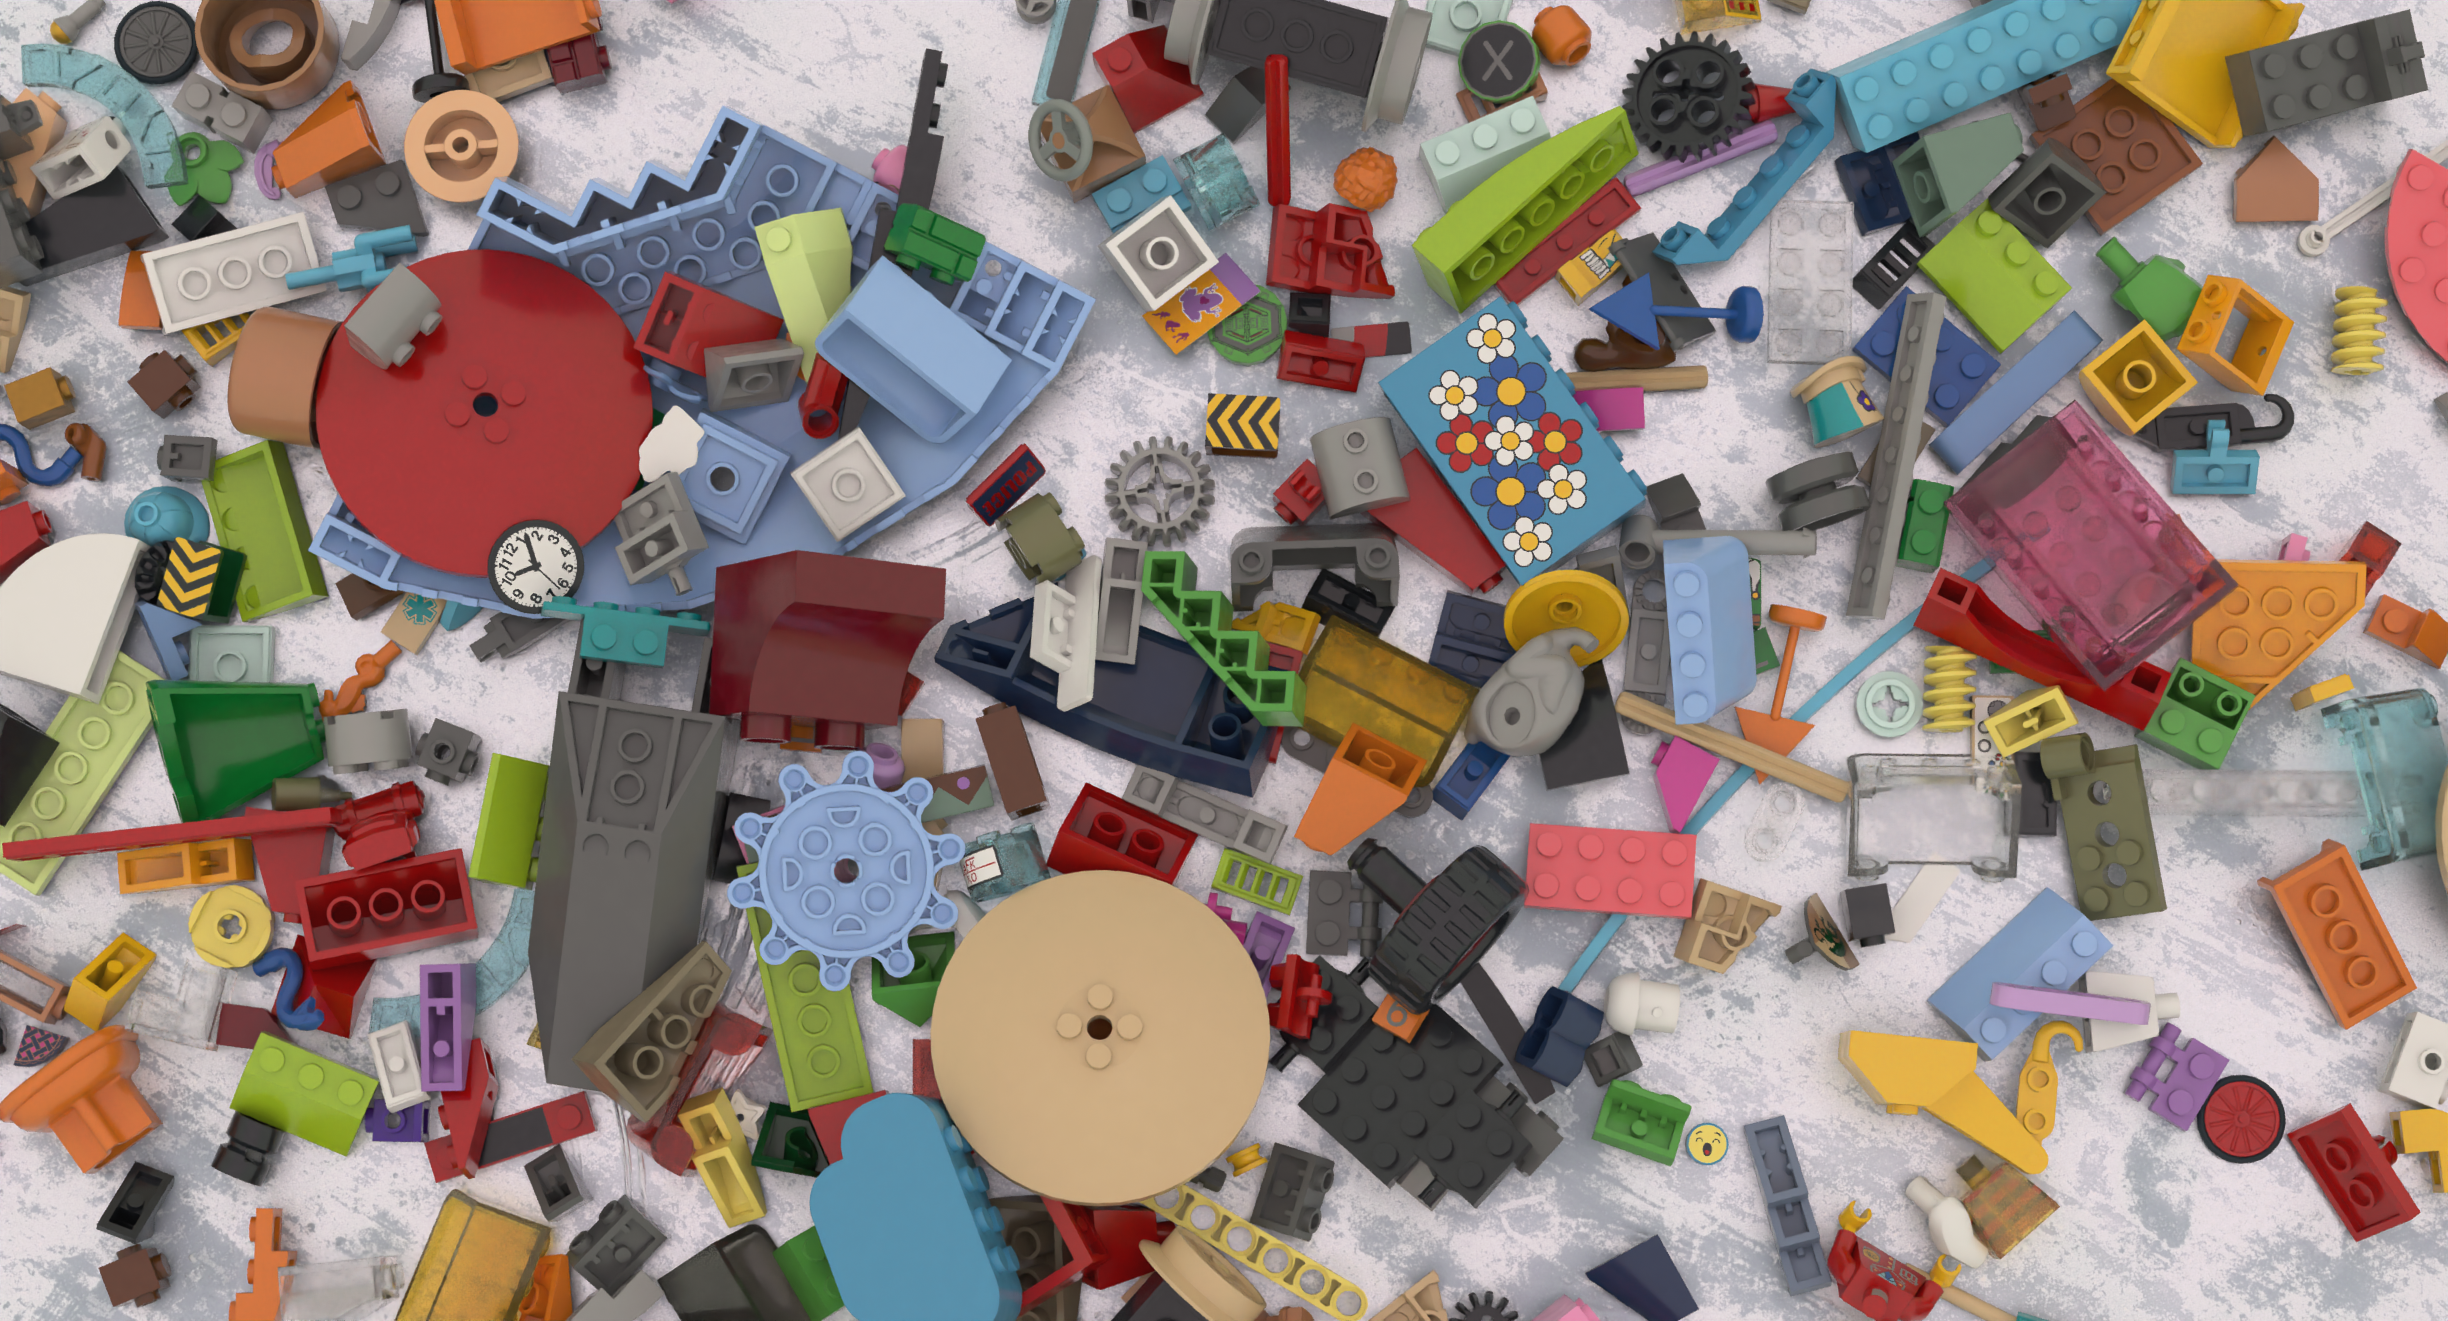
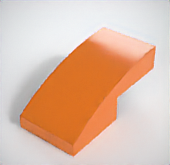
M130 251L123 281L118 325L122 329L162 330L163 328L147 272L140 258L142 254L152 251Z

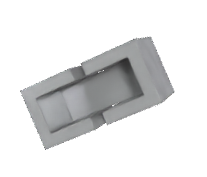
M193 71L188 75L172 104V107L184 119L214 134L217 132L223 139L255 154L273 121V118L263 107L232 91L228 93L224 87Z

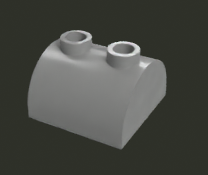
M399 263L344 325L350 347L382 369H387L392 362L401 367L414 353L415 347L410 342L419 331L428 336L441 322L443 316L437 312L442 306L441 302L415 274Z
M1374 417L1356 420L1325 429L1310 438L1330 520L1410 501L1390 418Z

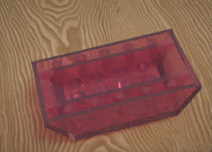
M2076 400L2068 404L1943 502L1974 549L2076 668L2104 692L2239 587L2237 582Z

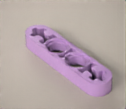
M1992 982L1989 1002L1995 1006L2139 1025H2148L2151 1003L2136 999L2002 982Z

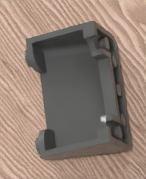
M1380 524L1250 527L1242 529L1232 539L1230 558L1233 612L1253 611L1254 601L1257 596L1264 590H1273V571L1355 568V587H1365L1370 590L1375 596L1377 607L1398 605L1399 556L1394 535Z

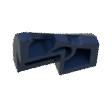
M1658 1234L1585 1273L1591 1282L1603 1288L1648 1321H1678L1699 1310Z

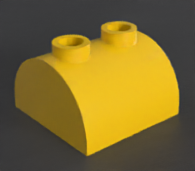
M2145 319L2079 372L2080 383L2093 405L2110 424L2128 436H2133L2198 383Z

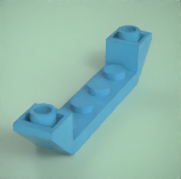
M1810 68L1808 72L1797 78L1793 84V89L1784 99L1803 121L1788 132L1785 142L1772 156L1763 161L1759 172L1747 186H1744L1735 194L1733 202L1720 217H1717L1709 224L1705 234L1696 227L1678 221L1675 226L1669 228L1662 235L1661 242L1652 251L1656 257L1676 265L1727 261L1834 138L1836 79L1833 75Z

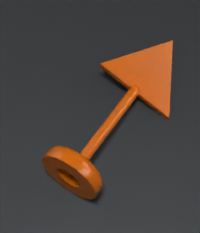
M1771 604L1769 609L1770 620L1776 624L1790 627L1771 714L1739 707L1734 708L1746 741L1786 757L1815 726L1780 717L1799 631H1822L1825 627L1827 616L1799 608ZM1754 769L1760 785L1767 778L1768 774Z

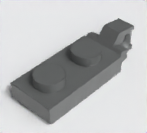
M499 612L491 617V622L483 627L487 635L469 646L481 663L497 653L505 659L511 654L515 655L570 620L561 618L532 619Z

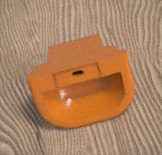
M112 1025L82 1039L10 1092L0 1103V1120L5 1123H14L20 1129L27 1132L51 1133L54 1131L83 1173H97L163 1124L131 1079L132 1074L138 1069L140 1063V1050L135 1042L139 1037L138 1030L130 1026Z

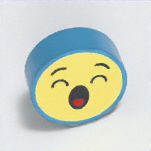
M1712 1123L1696 1125L1689 1131L1685 1141L1689 1157L1701 1165H1713L1720 1162L1725 1157L1729 1146L1724 1130Z

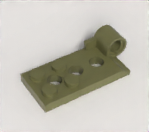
M2085 732L2043 739L2040 746L2041 764L2046 777L2051 780L2054 801L2060 800L2080 912L2090 921L2167 910L2137 744L2095 751L2090 736ZM2097 781L2107 783L2111 789V799L2107 804L2100 803L2094 797L2093 787ZM2105 822L2114 824L2119 831L2118 841L2114 845L2106 843L2101 837V827ZM2112 863L2121 865L2126 871V881L2122 886L2113 884L2108 877V869Z

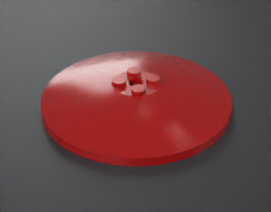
M481 249L456 251L430 257L406 268L415 274L439 299L442 306L437 312L443 318L431 334L426 336L423 332L419 331L412 339L410 344L415 347V351L404 365L398 367L392 362L387 369H382L350 347L344 327L379 285L368 292L343 321L329 346L322 365L316 397V427L324 464L336 492L357 521L379 542L416 564L438 572L475 578H489L488 559L494 543L503 532L518 523L529 520H545L558 524L572 534L581 549L598 537L613 522L622 508V501L632 495L641 476L639 470V447L652 430L653 422L652 393L648 373L643 369L645 364L639 350L633 348L635 340L609 303L573 274L552 263L532 256L511 251ZM481 396H490L498 404L497 411L491 416H480L473 408L475 400Z

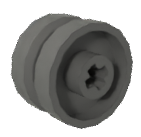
M1841 452L1808 460L1775 474L1766 480L1765 483L1772 502L1785 504L1798 501L1784 508L1778 515L1777 519L1782 531L1803 530V527L1809 530H1819L1869 510L1871 506L1864 487L1850 485L1837 488L1852 481L1859 472L1852 452Z

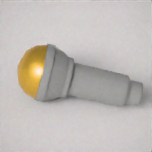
M87 0L69 16L66 15L54 19L50 25L51 36L61 44L74 42L80 28L97 15L106 3L103 0Z

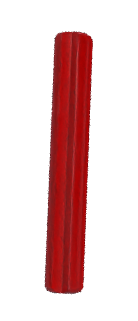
M1270 54L1266 57L1264 63L1268 203L1271 206H1276L1279 203L1289 205L1291 199L1288 58L1283 54Z

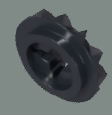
M164 540L151 546L142 556L137 566L135 588L139 597L145 602L157 604L164 579L163 571L160 567L167 568L173 541Z

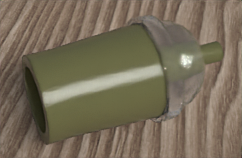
M317 775V777L274 778L272 782L271 804L272 810L295 811L322 807L334 808L340 805L341 800L352 798V792H341L337 781L327 778L325 775Z

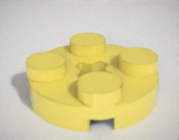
M229 885L210 891L196 902L190 913L188 927L192 942L195 945L193 947L203 960L214 966L227 969L249 967L256 960L260 959L271 945L275 931V914L271 911L265 899L251 889ZM236 915L240 919L238 925L242 929L239 935L233 934L228 939L225 937L226 929L221 925L224 919L232 920Z

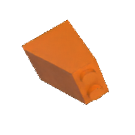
M1352 723L1332 757L1294 837L1303 841L1308 848L1314 851L1324 852L1330 856L1406 802L1427 760Z

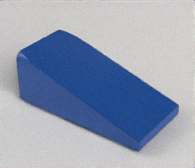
M1482 741L1476 744L1468 743L1433 789V800L1455 817L1463 820L1511 755H1506L1490 748Z

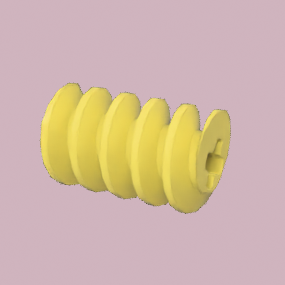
M2349 286L2335 290L2336 298L2342 302L2334 306V313L2341 318L2333 322V329L2340 334L2332 338V345L2340 350L2331 354V361L2338 365L2332 368L2331 372L2341 375H2369L2384 370V365L2372 361V357L2385 354L2384 348L2373 345L2375 340L2386 338L2385 332L2374 329L2376 324L2387 322L2386 316L2375 313L2377 308L2388 305L2387 300L2376 297L2377 289L2365 286Z
M1955 646L1924 647L1925 651L1936 655L1924 660V666L1936 672L1923 677L1925 684L1935 688L1923 693V699L1935 705L1923 710V716L1934 720V722L1922 726V730L1938 733L1962 732L1963 728L1975 725V720L1964 716V712L1976 708V704L1965 700L1964 695L1976 692V687L1965 683V679L1977 675V671L1966 667L1965 662L1977 659V654Z

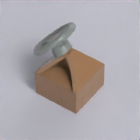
M1109 84L1072 103L1063 99L1048 100L1036 109L1031 118L1028 141L1035 163L1048 177L1064 182L1074 203L1092 195V193L1146 164V156ZM1050 157H1051V159H1052L1054 165L1048 160Z

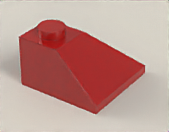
M1165 25L1128 33L1092 53L1097 72L1105 86L1109 84L1134 134L1204 96L1199 84L1194 85L1191 83L1188 65L1164 59L1168 32Z

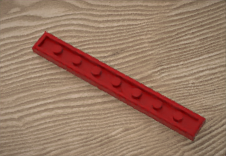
M322 807L2 843L3 858L22 862L337 827L343 824L342 810L333 807Z

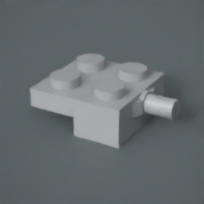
M678 472L666 473L622 501V508L614 518L623 543L616 546L615 550L630 585L651 583L661 576L668 574L676 596H681L693 590L685 573L684 566L687 565L691 558L703 552L709 546Z

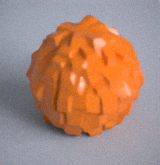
M1373 147L1357 149L1348 158L1342 159L1337 166V170L1334 173V189L1341 197L1347 199L1358 208H1363L1371 213L1376 209L1381 210L1389 199L1394 198L1395 187L1398 183L1394 157L1384 154Z

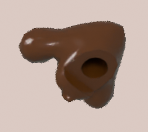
M1628 274L1622 282L1623 287L1632 283ZM1657 320L1656 326L1660 347L1658 351L1608 321L1606 326V332L1609 337L1608 342L1598 338H1582L1574 347V360L1582 370L1593 372L1612 368L1648 369L1664 367L1676 361V352H1673L1669 345L1671 342Z

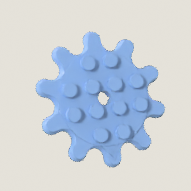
M860 750L853 751L844 758L842 773L839 779L830 785L816 783L810 777L808 771L799 764L785 766L781 770L778 779L786 799L782 812L770 818L752 812L744 813L738 817L734 825L737 838L743 843L751 845L756 850L759 863L752 874L734 879L729 884L727 889L729 902L734 907L740 909L761 907L770 914L772 928L769 934L762 940L759 949L760 955L765 962L771 965H779L788 960L796 951H811L820 962V982L830 991H840L849 984L852 967L862 957L878 959L887 973L893 977L901 978L907 976L912 971L915 962L907 943L910 931L921 924H928L938 929H947L953 926L958 918L957 906L953 901L941 896L936 891L934 878L939 869L958 863L964 857L965 844L956 834L932 835L923 828L921 814L933 798L932 785L924 778L914 777L905 782L897 791H882L876 786L873 779L874 762L871 756ZM846 858L854 860L859 868L857 877L847 883L838 880L834 874L836 863Z

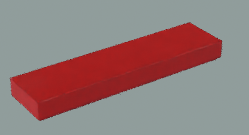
M1615 177L1593 194L1493 286L1508 304L1514 301L1518 306L1556 277L1557 270L1569 260H1573L1588 247L1593 246L1611 230H1617L1639 213L1641 207L1618 178Z

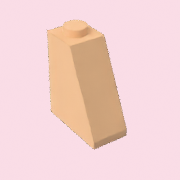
M25 88L13 103L32 100L37 105L43 126L28 133L34 146L33 150L6 160L11 163L17 177V183L13 184L16 197H21L24 200L32 219L41 212L47 190L30 167L63 139L68 122L57 113L62 107L45 92L42 91L37 97Z

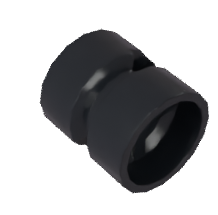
M235 1111L226 1130V1134L230 1139L228 1143L220 1144L211 1166L236 1179L256 1186H262L271 1167L267 1158L269 1155L277 1153L286 1132Z

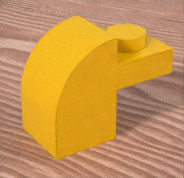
M2437 1109L2389 1112L2393 1145L2397 1150V1154L2428 1152L2433 1193H2447L2448 1113Z

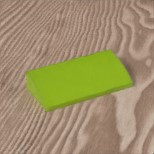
M265 440L217 459L215 461L214 480H201L220 546L247 555L236 596L242 622L272 616L329 597L317 555L308 551L312 538L284 443Z

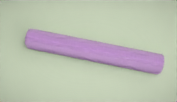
M1771 120L1763 121L1743 129L1744 133L1742 135L1736 133L1728 135L1732 144L1730 147L1724 145L1721 141L1717 143L1716 156L1712 155L1707 148L1702 150L1701 161L1698 162L1694 154L1688 152L1685 162L1681 163L1676 155L1668 160H1663L1626 175L1623 180L1624 186L1632 197H1636L1774 143L1778 138L1777 129Z

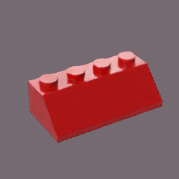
M462 848L372 865L359 870L351 869L294 881L312 971L479 938Z

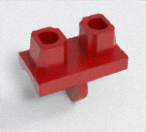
M1287 954L1286 963L1271 966L1269 982L1272 988L1281 991L1280 1003H1269L1267 1005L1270 1027L1282 1030L1299 1039H1310L1312 1019L1317 1018L1319 1005H1329L1332 1002V993L1321 989L1323 976L1319 975L1320 965L1305 961L1298 954Z

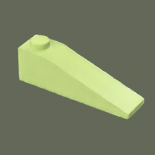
M842 208L793 214L754 227L765 266L792 343L803 349L804 356L800 366L807 384L816 352H818L815 340L852 292V286L850 285L853 245Z

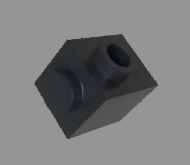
M1887 884L1846 889L1840 892L1848 942L1860 940L1861 948L1886 944L1885 936L1895 933Z

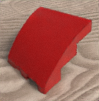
M1280 203L1273 207L1266 277L1267 286L1353 298L1391 299L1395 296L1394 286L1388 284L1381 264L1383 255L1379 244L1373 238V227L1367 211L1332 203L1327 204L1317 212Z

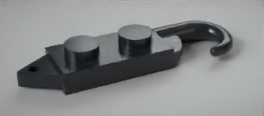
M2266 394L2264 400L2276 404L2281 410L2282 418L2275 426L2255 427L2250 411L2244 405L2237 403L2166 408L2141 428L2144 430L2143 435L2136 432L2133 437L2154 446L2156 452L2207 448L2206 429L2208 420H2225V429L2230 431L2228 447L2242 444L2269 443L2281 440L2290 433L2294 425V411L2291 404L2285 398L2277 394Z

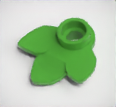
M197 132L181 135L173 145L172 156L175 163L166 176L167 187L173 201L178 206H183L198 193L202 198L211 203L226 204L232 192V181L228 172L239 168L244 163L240 152L234 145L225 140L210 141L206 136ZM194 147L200 148V155L197 159H188L190 149Z

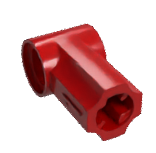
M816 352L806 390L798 400V410L804 431L810 437L824 439L834 434L839 426L838 412L848 377L826 361L818 352ZM817 410L827 411L825 414L819 417H813L810 415Z

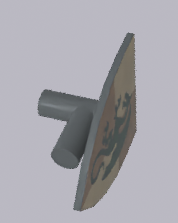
M1815 893L1808 897L1804 903V918L1808 937L1785 950L1788 960L1795 964L1818 951L1827 961L1842 970H1852L1860 965L1818 894Z

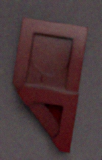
M222 1003L216 1045L254 1049L262 1031L297 1044L283 1028L278 1016L270 1013L268 1009Z

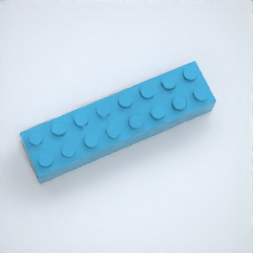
M1993 0L1826 71V73L1833 75L1836 79V102L1851 144L1854 148L1868 153L2121 43L2142 0Z

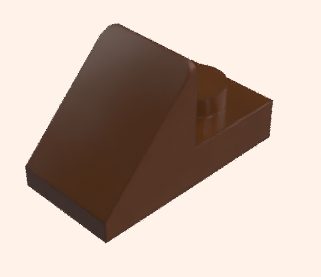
M2056 71L2016 88L2039 131L2048 130L2076 117V111L2068 93V90L2073 88L2067 73Z

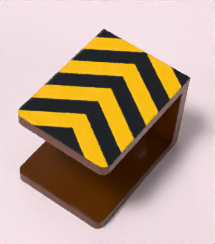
M1208 393L1205 439L1206 455L1264 459L1277 458L1280 399L1267 396Z

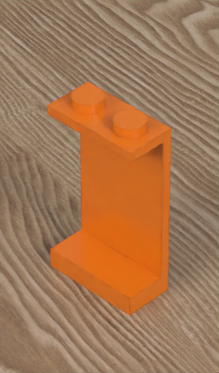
M434 0L450 65L464 75L601 31L597 17L602 16V11L598 0Z

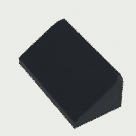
M1327 569L1321 570L1302 605V609L1315 612L1321 616L1320 624L1368 649L1374 648L1395 606L1377 607L1375 596L1371 592L1361 587L1356 588L1354 583Z

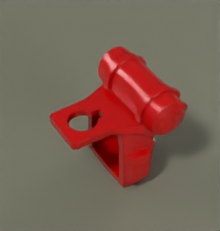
M414 781L403 784L397 782L392 784L389 789L353 800V798L346 799L343 804L333 807L342 810L343 824L333 827V829L342 840L346 841L343 845L342 853L348 866L359 870L372 865L386 863L387 860L401 855L405 858L417 857L414 846L419 842L420 832L414 818L424 814L425 794Z

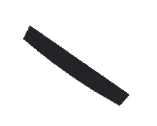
M1478 962L1461 981V984L1534 1104H1537L1556 1091L1550 1079L1515 1061L1518 1046L1526 1032L1503 995Z

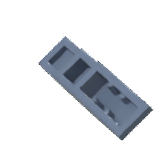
M1785 1116L1744 1125V1132L1790 1296L1830 1287L1832 1280L1820 1245L1818 1228L1808 1200V1189Z

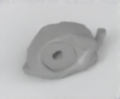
M1578 627L1554 629L1529 640L1490 677L1475 696L1468 712L1464 732L1466 741L1470 744L1482 741L1490 748L1503 754L1517 757L1534 756L1548 750L1556 743L1578 711L1583 695L1585 679L1582 671L1571 656L1570 649L1577 645L1587 653H1591L1599 645V640L1592 633Z

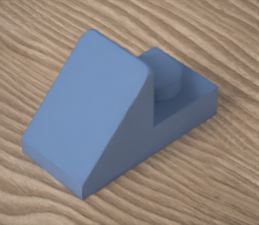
M143 600L134 603L167 679L179 680L189 676L184 666L190 663L188 654L180 640L174 642L172 638L202 625V623Z

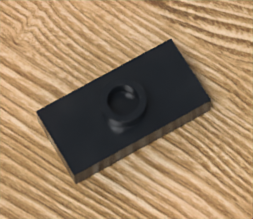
M2040 752L2013 753L2012 836H2057V800L2054 801L2051 780L2046 777L2043 771Z

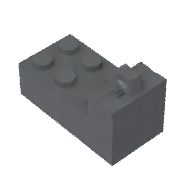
M2410 9L2225 56L2243 137L2270 132L2428 90L2421 58L2425 57L2422 42H2417Z
M1 94L0 289L43 273L39 260L44 258L43 250L35 235L30 236L26 222L31 220L24 200L21 197H16L13 184L17 183V177L11 163L6 160L34 149L28 133L43 126V122L37 105L32 100L11 103Z

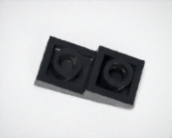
M730 792L727 799L722 835L717 857L715 858L712 880L731 883L734 879L739 878L736 867L747 863L732 825H735V821L744 813L752 812L760 815L769 811L770 800Z

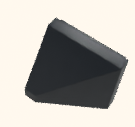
M1290 292L1288 327L1301 333L1329 337L1331 294Z

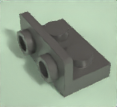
M1275 1142L1249 1223L1309 1242L1312 1234L1317 1231L1321 1222L1320 1209L1325 1193L1330 1190L1333 1184L1334 1161Z
M623 1195L618 1201L613 1200L603 1208L599 1214V1220L588 1232L586 1230L582 1231L572 1240L566 1256H568L572 1267L597 1290L602 1287L612 1296L667 1237L662 1230L634 1206L631 1199Z

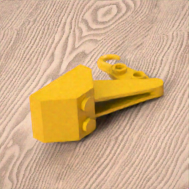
M2051 1021L2037 1031L2032 1051L2019 1073L2016 1116L2006 1108L1974 1072L1976 1069L1978 1043L1850 1030L1840 1033L1838 1059L1875 1104L1887 1105L1886 1113L1911 1116L1918 1115V1108H1921L2018 1168L2021 1172L2025 1174H2039L2048 1165V1155L2042 1147V1141L2053 1131L2057 1100L2058 1075L2049 1052L2050 1040L2056 1034H2067L2074 1041L2075 1050L2081 1052L2083 1050V1039L2079 1030L2065 1021Z

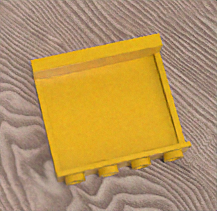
M2142 0L2106 74L2208 148H2235L2236 144L2242 139L2243 133L2225 56L2289 40L2298 27V20L2305 5L2302 3L2285 4L2281 0Z

